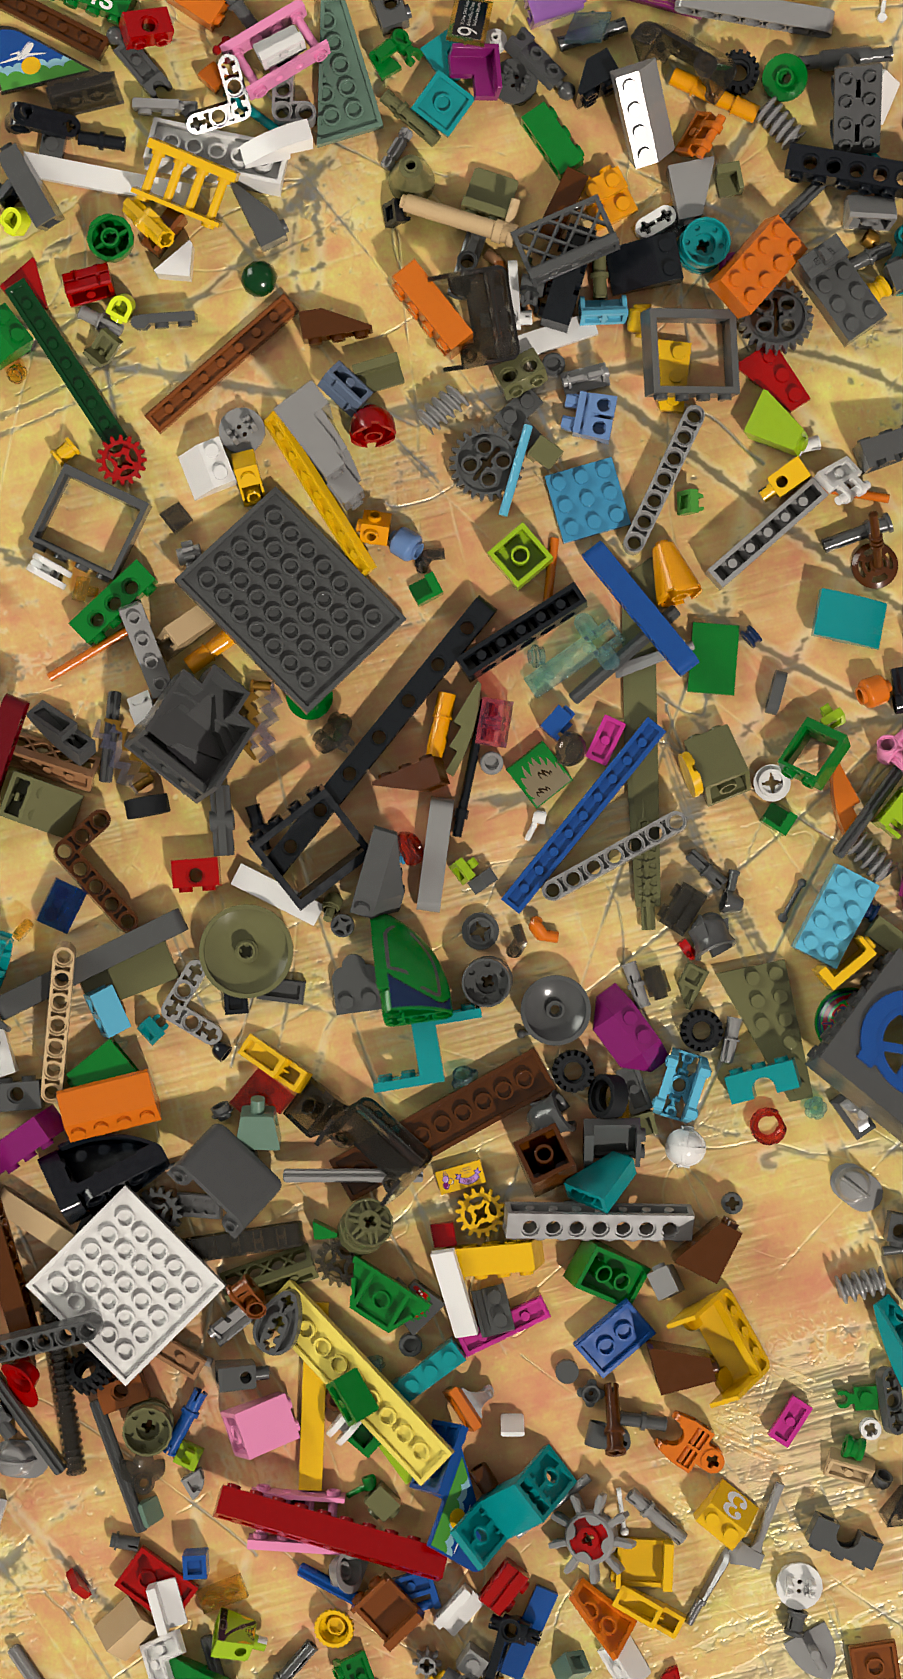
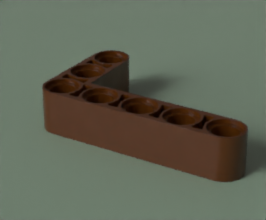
M102 809L95 810L56 844L53 849V856L120 931L130 932L138 926L137 915L81 853L88 844L107 829L111 822L107 811ZM95 815L104 816L106 823L103 827H98L94 824L93 818ZM78 830L87 832L88 840L86 842H79L76 839L75 834ZM62 845L69 847L71 851L70 856L67 858H62L58 854V848ZM76 863H83L85 865L86 873L80 876L74 872L73 868ZM97 880L101 883L102 890L99 893H93L90 890L89 884L91 881ZM107 898H114L117 901L118 906L116 910L111 911L106 908L105 901ZM124 915H129L133 919V925L130 928H125L121 924V918Z

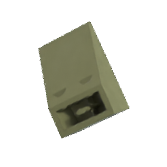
M14 771L0 806V816L64 838L73 828L84 796Z

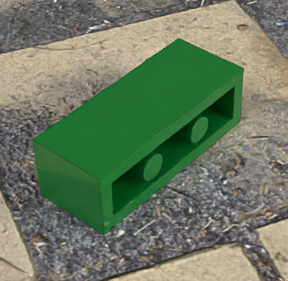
M542 102L523 115L520 124L559 181H561L568 166L575 170L583 166V157L585 155L578 144L574 145L571 141V134L565 125L561 126L557 121L558 115L552 106L548 107L545 102Z

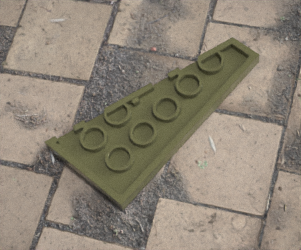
M785 960L715 973L768 1064L774 1063V1058L788 1055V1059L795 1058L802 1085L799 1088L784 1091L788 1100L792 1102L812 1098L813 1093L808 1069L805 1065L806 1059Z

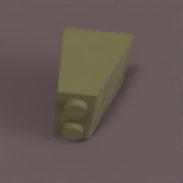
M728 724L714 726L708 732L694 734L684 741L685 751L692 755L695 761L694 767L700 773L704 788L702 794L708 807L751 790L749 769Z

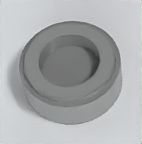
M487 752L481 757L480 767L486 774L495 775L503 768V758L497 752Z

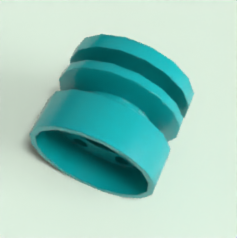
M711 217L697 218L691 222L677 240L681 266L694 274H705L715 269L730 251L731 238L725 225L716 218ZM698 245H699L700 247L704 246V247H705V250H704V251H702V250H697L696 247H697Z

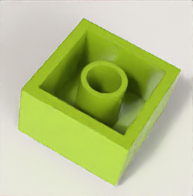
M523 522L487 552L490 560L517 591L553 562V556Z

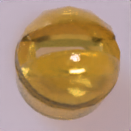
M15 363L7 369L6 374L12 383L20 384L27 377V369L20 363Z

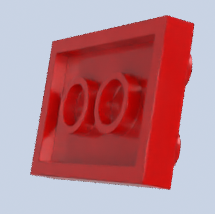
M144 1545L141 1546L114 1584V1586L150 1612L151 1608L146 1594L147 1586L150 1583L176 1577L184 1608L199 1589L198 1584L192 1580H183V1573Z

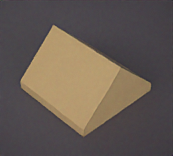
M128 1595L94 1626L106 1652L124 1661H127L140 1648L139 1646L145 1644L157 1633L154 1620Z

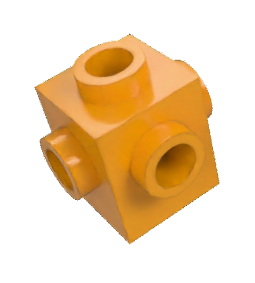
M364 509L363 517L358 518L356 532H360L361 542L387 546L392 514Z

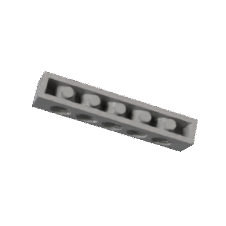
M813 477L704 574L720 591L829 494Z

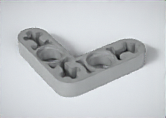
M199 959L192 960L186 965L164 1001L161 1013L166 1020L206 1044L214 1045L222 1039L223 1031L221 1027L187 1006L206 976L201 966L202 974H196L193 978L194 981H197L196 985L190 980L184 979L185 974L189 978L193 973V970L190 969L191 966L201 965ZM182 983L188 984L191 988L190 994L186 997L178 993V986ZM174 994L177 999L185 1001V1003L182 1005L179 1002L176 1006L178 1014L169 1016V1010L166 1007L167 1005L172 1006L176 1001L171 998ZM190 1015L196 1016L199 1022L198 1026L194 1029L186 1026V1018ZM203 1021L207 1023L204 1028L208 1030L215 1028L217 1030L215 1033L218 1036L217 1039H207L208 1034L204 1031H201V1035L197 1033L202 1027Z

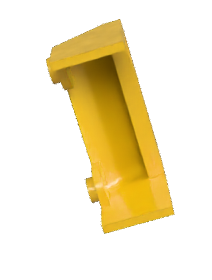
M727 1288L718 1290L686 1307L666 1324L668 1329L683 1325L689 1331L699 1328L719 1364V1373L715 1374V1385L720 1394L709 1404L711 1408L740 1400L769 1371L770 1363L764 1349L734 1294Z

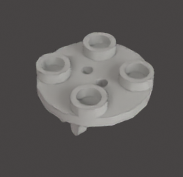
M235 408L227 412L219 425V437L223 445L234 453L254 449L255 451L262 444L266 436L265 425L261 417L254 410L248 408Z

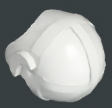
M681 1125V1129L674 1130L667 1137L665 1143L666 1155L678 1168H690V1166L699 1163L706 1153L705 1141L694 1130L695 1127Z

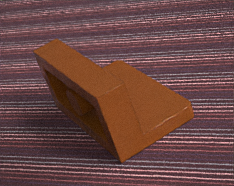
M169 207L160 217L164 221L163 223L175 233L174 240L188 223L183 213L179 214ZM145 236L140 242L143 247L159 259L168 249V247L161 249L150 237L147 238Z

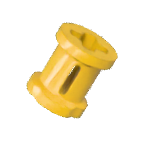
M68 437L65 438V442L56 450L52 449L50 451L62 467L74 455L81 454Z

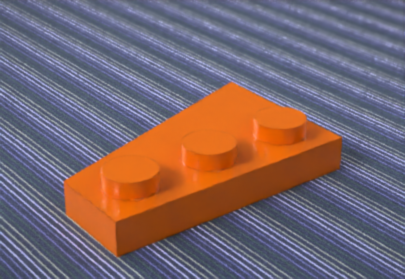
M582 1577L576 1583L569 1596V1600L614 1661L618 1659L637 1620L613 1607L611 1599Z

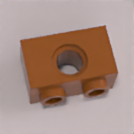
M142 1370L126 1385L127 1394L117 1392L116 1386L123 1384L117 1377L107 1378L109 1383L108 1385H102L104 1387L102 1391L99 1388L96 1389V1395L103 1415L147 1400L151 1395Z

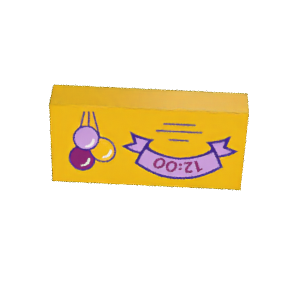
M480 1159L435 1171L441 1195L486 1182Z

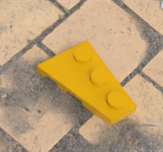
M658 339L660 386H687L692 343ZM668 397V400L658 401L659 411L683 414L685 401H675V398Z

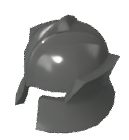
M708 912L703 915L699 914L697 920L691 926V930L688 931L695 947L696 961H700L701 956L707 951L710 952L713 958L737 943L729 933L728 918L723 919L714 912Z
M553 1090L544 1100L530 1103L532 1108L527 1114V1122L532 1127L531 1132H536L553 1123H556L560 1133L576 1130V1121H566L561 1114L570 1105L557 1090Z

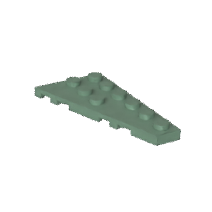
M321 0L320 42L326 39L331 53L328 54L325 60L319 62L317 148L384 128L346 0Z

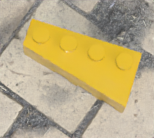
M510 1239L504 1241L505 1244H501L498 1240L484 1242L479 1247L478 1243H470L443 1248H455L464 1280L465 1277L474 1276L475 1280L486 1279L488 1275L497 1274V1278L509 1277L511 1273L519 1272L520 1276L532 1275L545 1262L542 1240L535 1239L529 1241Z

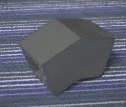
M489 867L469 881L468 885L476 895L498 880V878Z

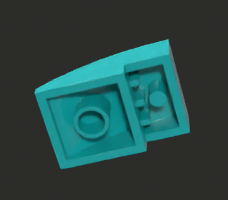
M822 588L819 590L811 636L878 650L887 603Z

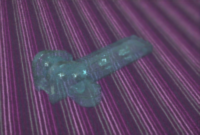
M587 613L578 614L574 620V625L582 638L524 678L536 698L541 697L595 658L604 669L609 671L617 669L620 665V658L614 649L625 642L626 638L617 629L615 622L612 619H607L598 626L591 615ZM612 629L616 636L597 649L592 640Z

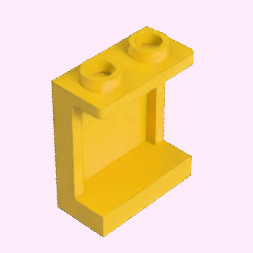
M853 936L852 940L859 949L841 963L837 969L830 972L826 966L817 965L811 970L827 989L835 990L877 954L873 950L876 947L875 944L867 936Z
M618 1536L635 1540L636 1546L632 1549L617 1547L613 1553L625 1567V1570L619 1575L610 1569V1582H614L615 1589H620L622 1584L635 1587L662 1588L663 1592H672L673 1540L671 1538Z

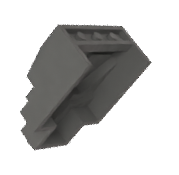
M216 664L205 670L199 680L193 674L183 669L172 677L145 719L135 726L123 746L197 804L220 788L256 729L246 717L238 713L250 692Z

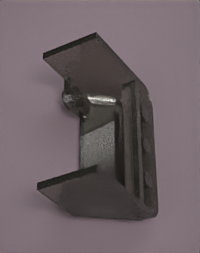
M494 265L427 277L428 282L447 279L449 289L453 295H466L471 329L473 331L474 342L465 344L461 349L462 364L443 367V372L514 360L518 357L520 346L508 274L504 267Z
M369 1097L361 1098L333 1116L314 1143L318 1147L328 1139H331L340 1148H349L354 1145L386 1174L382 1180V1185L387 1192L380 1203L382 1207L400 1196L432 1160L430 1150L381 1105Z

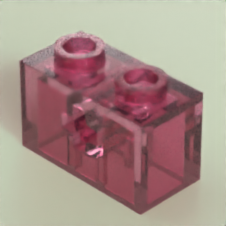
M488 697L482 698L475 743L506 748L514 702Z

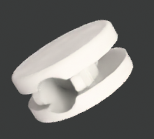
M35 552L32 556L34 559L27 565L26 570L64 590L67 585L57 578L61 573L71 579L73 573Z
M340 1412L327 1429L326 1435L331 1438L338 1430H341L342 1433L337 1438L336 1443L342 1446L361 1425V1422L359 1421L349 1427Z

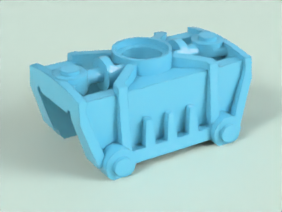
M673 1047L671 1055H668L665 1059L667 1069L659 1094L652 1100V1107L654 1108L652 1111L655 1114L687 1124L698 1117L699 1112L696 1108L705 1080L711 1076L712 1071L706 1057ZM679 1052H680V1053H681V1060L683 1061V1065H682V1068L678 1067V1070H677V1073H676L675 1069H676L677 1064H678V1061H679ZM695 1057L699 1058L696 1071L688 1076V1064H691ZM682 1078L685 1081V1088L682 1091L673 1089L672 1085L675 1079ZM668 1094H670L668 1099L671 1100L670 1105L666 1106L664 1111L662 1112L665 1105L666 1097ZM682 1096L685 1106L681 1118L676 1117L677 1110L675 1104L680 1102Z

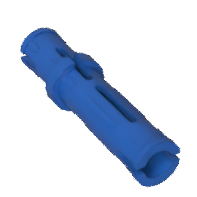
M195 1387L187 1404L183 1405L181 1409L182 1414L172 1431V1438L168 1446L163 1450L164 1453L169 1451L167 1455L176 1456L193 1420L197 1419L200 1414L198 1411L208 1395L206 1391L201 1393L202 1389Z

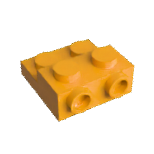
M611 165L605 166L599 170L600 175L591 178L589 175L579 200L582 201L598 194L611 225L638 212V208L628 190V184L618 166L614 168ZM596 203L586 206L585 211L587 215L595 218L598 207ZM596 224L595 230L599 232L606 227Z

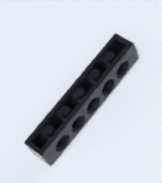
M790 143L784 178L789 179L791 182L800 183L805 181L818 187L828 185L841 191L848 189L857 190L864 195H870L871 193L880 194L887 199L903 198V185L897 182L903 179V161ZM811 163L816 167L814 169H807L804 166ZM834 167L839 171L837 173H830L828 169ZM858 171L862 176L853 177L851 173ZM881 175L885 177V180L877 181L874 177Z
M573 582L458 656L456 661L471 683L587 608V600L575 582Z

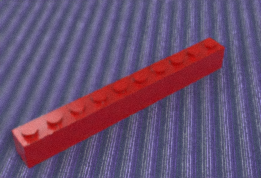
M227 1483V1486L222 1485L212 1517L437 1582L443 1578L447 1557L426 1546L427 1543L421 1542L419 1537L408 1535L407 1538L398 1535V1531L392 1529L378 1530L376 1525L363 1522L362 1525L354 1523V1519L347 1516L333 1517L329 1511L318 1509L317 1512L309 1510V1506L302 1503L288 1504L284 1498L273 1496L272 1499L264 1497V1493L257 1490L243 1491L240 1490L241 1486L233 1483Z

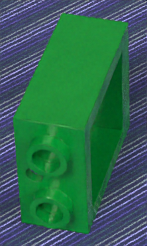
M807 717L777 762L781 773L789 779L795 778L801 781L807 788L813 789L814 787L822 791L851 745L846 734ZM811 737L834 747V750L816 776L793 765Z

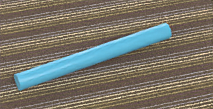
M524 424L498 514L504 517H508L533 426Z

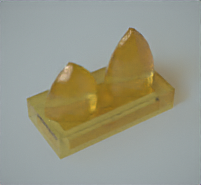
M241 1573L196 1591L204 1614L241 1601L249 1596Z

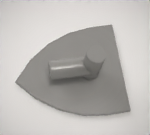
M824 1621L805 1631L804 1637H794L783 1643L793 1661L802 1670L816 1678L831 1679L835 1668L836 1652L833 1638Z

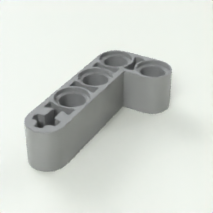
M287 59V60H285V61H283V62L277 64L278 68H279L281 65H283V64L289 62L290 59ZM295 75L272 88V116L274 123L278 126H283L303 120L300 117L301 113L310 111L312 116L307 119L309 127L312 128L316 124L317 114L315 106L308 101H295ZM285 87L289 89L286 95L278 94L280 88ZM280 111L289 112L286 118L277 117Z

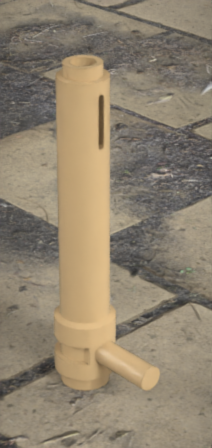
M410 193L407 195L403 194L401 197L399 208H402L403 212L489 238L491 242L497 244L502 242L507 247H516L510 232L519 229V225L514 224L521 201L519 199H511L504 221L500 219L492 220ZM523 235L518 236L520 243L522 241Z

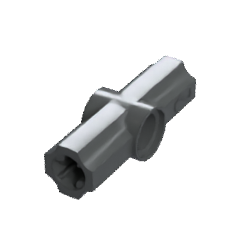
M470 232L466 233L460 254L457 257V264L447 295L457 300L466 301L477 271V265L486 237ZM464 260H470L473 266L465 268L461 263Z
M221 785L217 791L210 794L211 811H209L210 830L213 832L214 856L235 855L233 838L235 819L234 811L231 808L230 785Z

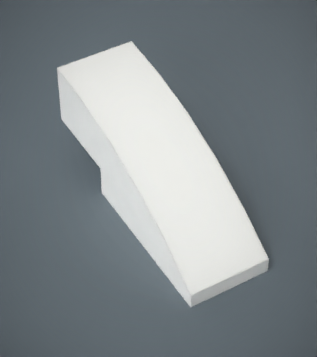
M307 119L295 121L267 131L239 146L245 169L291 159L290 154L313 149V136Z

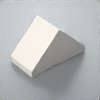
M190 240L187 241L154 269L159 279L192 282L195 252L192 242Z

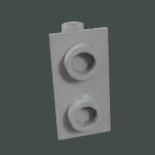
M605 362L560 374L565 396L611 385L609 370Z
M237 1304L226 1313L227 1317L225 1319L221 1317L213 1325L211 1324L209 1326L210 1329L207 1330L208 1334L215 1338L220 1347L254 1320L249 1318Z

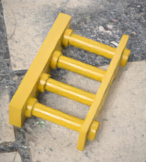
M149 137L146 147L152 149L151 153L153 156L142 187L136 186L131 189V192L137 194L135 198L146 203L152 200L202 221L201 225L208 229L214 230L215 227H222L223 222L215 219L227 185H230L231 182H238L241 173L158 138ZM168 155L174 158L173 162L175 164L164 196L161 197L150 191L161 159ZM190 164L196 167L195 171L197 173L186 204L183 206L173 202L172 199L183 168ZM211 173L218 176L217 181L219 182L207 215L195 211L194 207L205 176Z

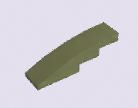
M478 681L453 721L454 724L461 728L449 748L457 752L446 769V773L454 777L465 756L474 731L481 693V683Z
M877 915L864 934L887 952H893L898 948L903 951V932Z

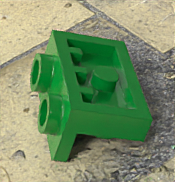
M363 1650L342 1660L337 1658L332 1660L334 1666L332 1672L335 1679H374L366 1653Z

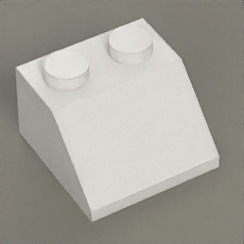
M219 436L197 444L178 457L195 501L238 484Z

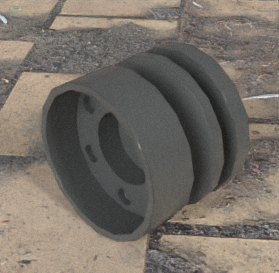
M482 956L475 959L465 969L462 977V989L466 998L480 1007H493L500 1004L508 996L513 985V974L509 966L502 959L495 956ZM491 975L494 985L489 984L485 986V980L482 977Z

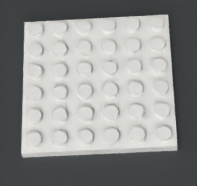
M125 1185L31 1279L26 1287L59 1320L88 1313L100 1315L104 1323L102 1330L92 1341L83 1344L126 1386L227 1284L128 1185ZM86 1324L87 1328L93 1330L91 1325Z

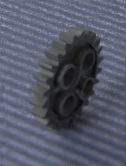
M783 282L781 287L776 285L760 304L767 306V310L757 307L751 315L737 318V322H740L738 330L744 331L742 338L750 337L748 345L756 343V351L763 347L765 348V354H768L769 350L772 349L774 355H777L779 349L784 354H787L788 347L795 351L796 343L802 346L804 338L808 339L809 330H812L813 326L811 322L814 318V315L810 314L813 307L810 305L806 306L809 300L808 297L801 299L803 291L794 293L795 286L793 285L786 289V282ZM773 300L777 301V337L774 336ZM788 305L792 309L786 310L782 306ZM759 327H766L769 331H761ZM783 327H790L792 331H785Z
M482 425L479 433L472 428V435L469 436L464 432L463 437L465 441L457 439L456 443L459 448L452 447L451 449L456 454V456L449 457V461L455 463L449 466V470L456 471L451 476V479H459L456 488L464 486L463 495L469 491L472 492V500L476 495H480V502H483L485 496H488L489 501L492 502L493 495H496L501 500V492H505L517 448L515 449L514 447L517 444V440L510 442V433L502 436V428L497 433H494L493 426H490L489 431L485 432ZM486 442L491 446V450L487 453H482L478 449L479 444ZM499 447L500 451L491 460V468L485 467L479 478L474 481L473 477L482 468V460L488 461L494 450ZM499 457H506L510 463L506 467H500L496 461ZM474 461L477 467L474 471H467L463 466L464 463ZM485 475H491L495 478V483L487 486L482 482V478Z

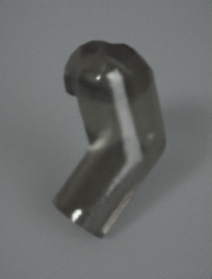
M444 548L423 550L415 560L414 566L416 571L424 574L428 571V565L433 560H444Z
M522 924L511 926L514 939L506 948V954L510 958L519 957L527 946V939Z

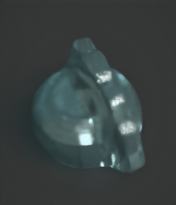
M468 1066L457 1067L452 1073L453 1081L451 1085L453 1088L459 1089L478 1077L477 1069H472Z

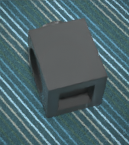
M887 1210L883 1238L889 1241L890 1246L902 1248L903 1232L900 1235H894L893 1228L897 1224L903 1225V1213Z

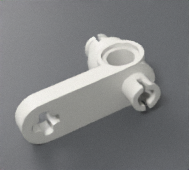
M517 260L507 261L510 305L492 308V313H480L481 328L493 327V332L503 331L505 333H512L516 330H521V325H532V310L520 311ZM506 314H511L514 316L515 321L507 324L502 320V317Z

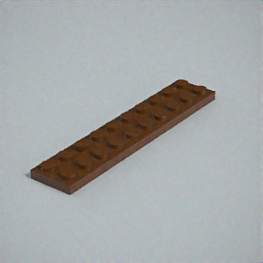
M533 1047L330 1159L329 1162L333 1169H412L552 1092L556 1087ZM341 1182L351 1202L387 1183Z

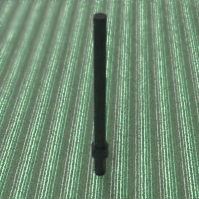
M485 699L480 700L458 808H455L454 813L456 820L452 836L460 838L464 822L468 819L469 810L467 808L490 702Z

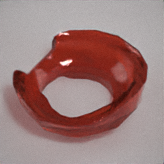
M399 832V849L405 863L409 866H417L422 861L424 853L421 841L412 832Z
M768 1107L758 1109L750 1120L752 1136L763 1145L771 1146L778 1144L786 1134L787 1127L777 1109ZM775 1116L779 1125L773 1133L763 1134L760 1132L758 1123L763 1117Z

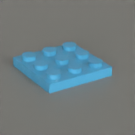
M612 457L544 476L563 544L631 525Z

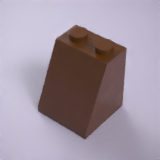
M556 1123L512 1143L535 1198L563 1185L566 1179L577 1173L576 1164Z
M725 1215L722 1219L716 1216L692 1235V1241H685L672 1252L671 1257L674 1263L718 1284L743 1234L738 1228L739 1225L735 1220Z
M648 1340L646 1342L661 1396L716 1381L715 1374L719 1373L713 1355H708L706 1349L656 1340Z

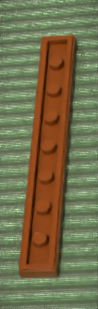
M283 293L145 414V418L159 434H162L299 313L298 308Z

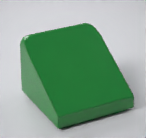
M317 1219L313 1220L315 1240L338 1237L337 1229Z

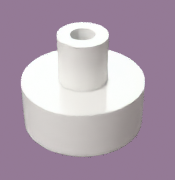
M497 28L487 31L484 36V44H499V53L505 50L506 34Z

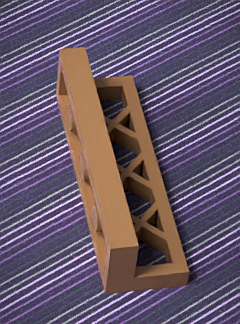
M23 732L20 733L19 740L25 741L27 745H16L10 767L91 792L95 774L101 764L100 757L94 755L90 757L86 762L92 763L93 766L92 769L79 766L71 759L66 761L59 759L58 756L63 753L50 741ZM43 747L49 752L42 754L37 752L36 748Z

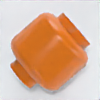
M874 675L862 679L858 683V687L855 690L856 698L861 705L867 708H874L889 701L892 686L889 680H885L881 675Z

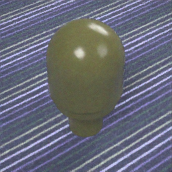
M329 892L324 898L322 911L324 912L323 920L326 922H331L333 916L340 912L343 900L339 893Z

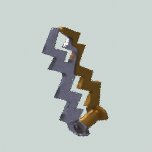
M251 679L250 695L242 707L249 711L244 717L256 729L248 740V745L243 749L253 760H256L257 758L252 749L259 746L252 738L259 734L263 740L258 744L267 751L259 760V763H262L275 754L268 744L276 741V739L267 732V728L280 720L272 709L283 703V701L276 692L273 681H255ZM254 690L271 691V694L264 697L269 703L260 708L268 718L259 724L253 719L260 714L251 704V702L260 698L254 693Z
M98 719L92 737L103 739L99 748L112 749L114 751L108 767L121 769L116 783L132 788L136 795L151 783L154 784L155 780L150 773V767L132 752L129 760L142 762L138 773H147V776L132 784L135 775H127L132 763L119 761L122 751H129L123 746L128 729L120 728L122 721L104 719L105 722L114 725L109 732L120 734L117 742L110 741L112 734L99 733L101 720Z

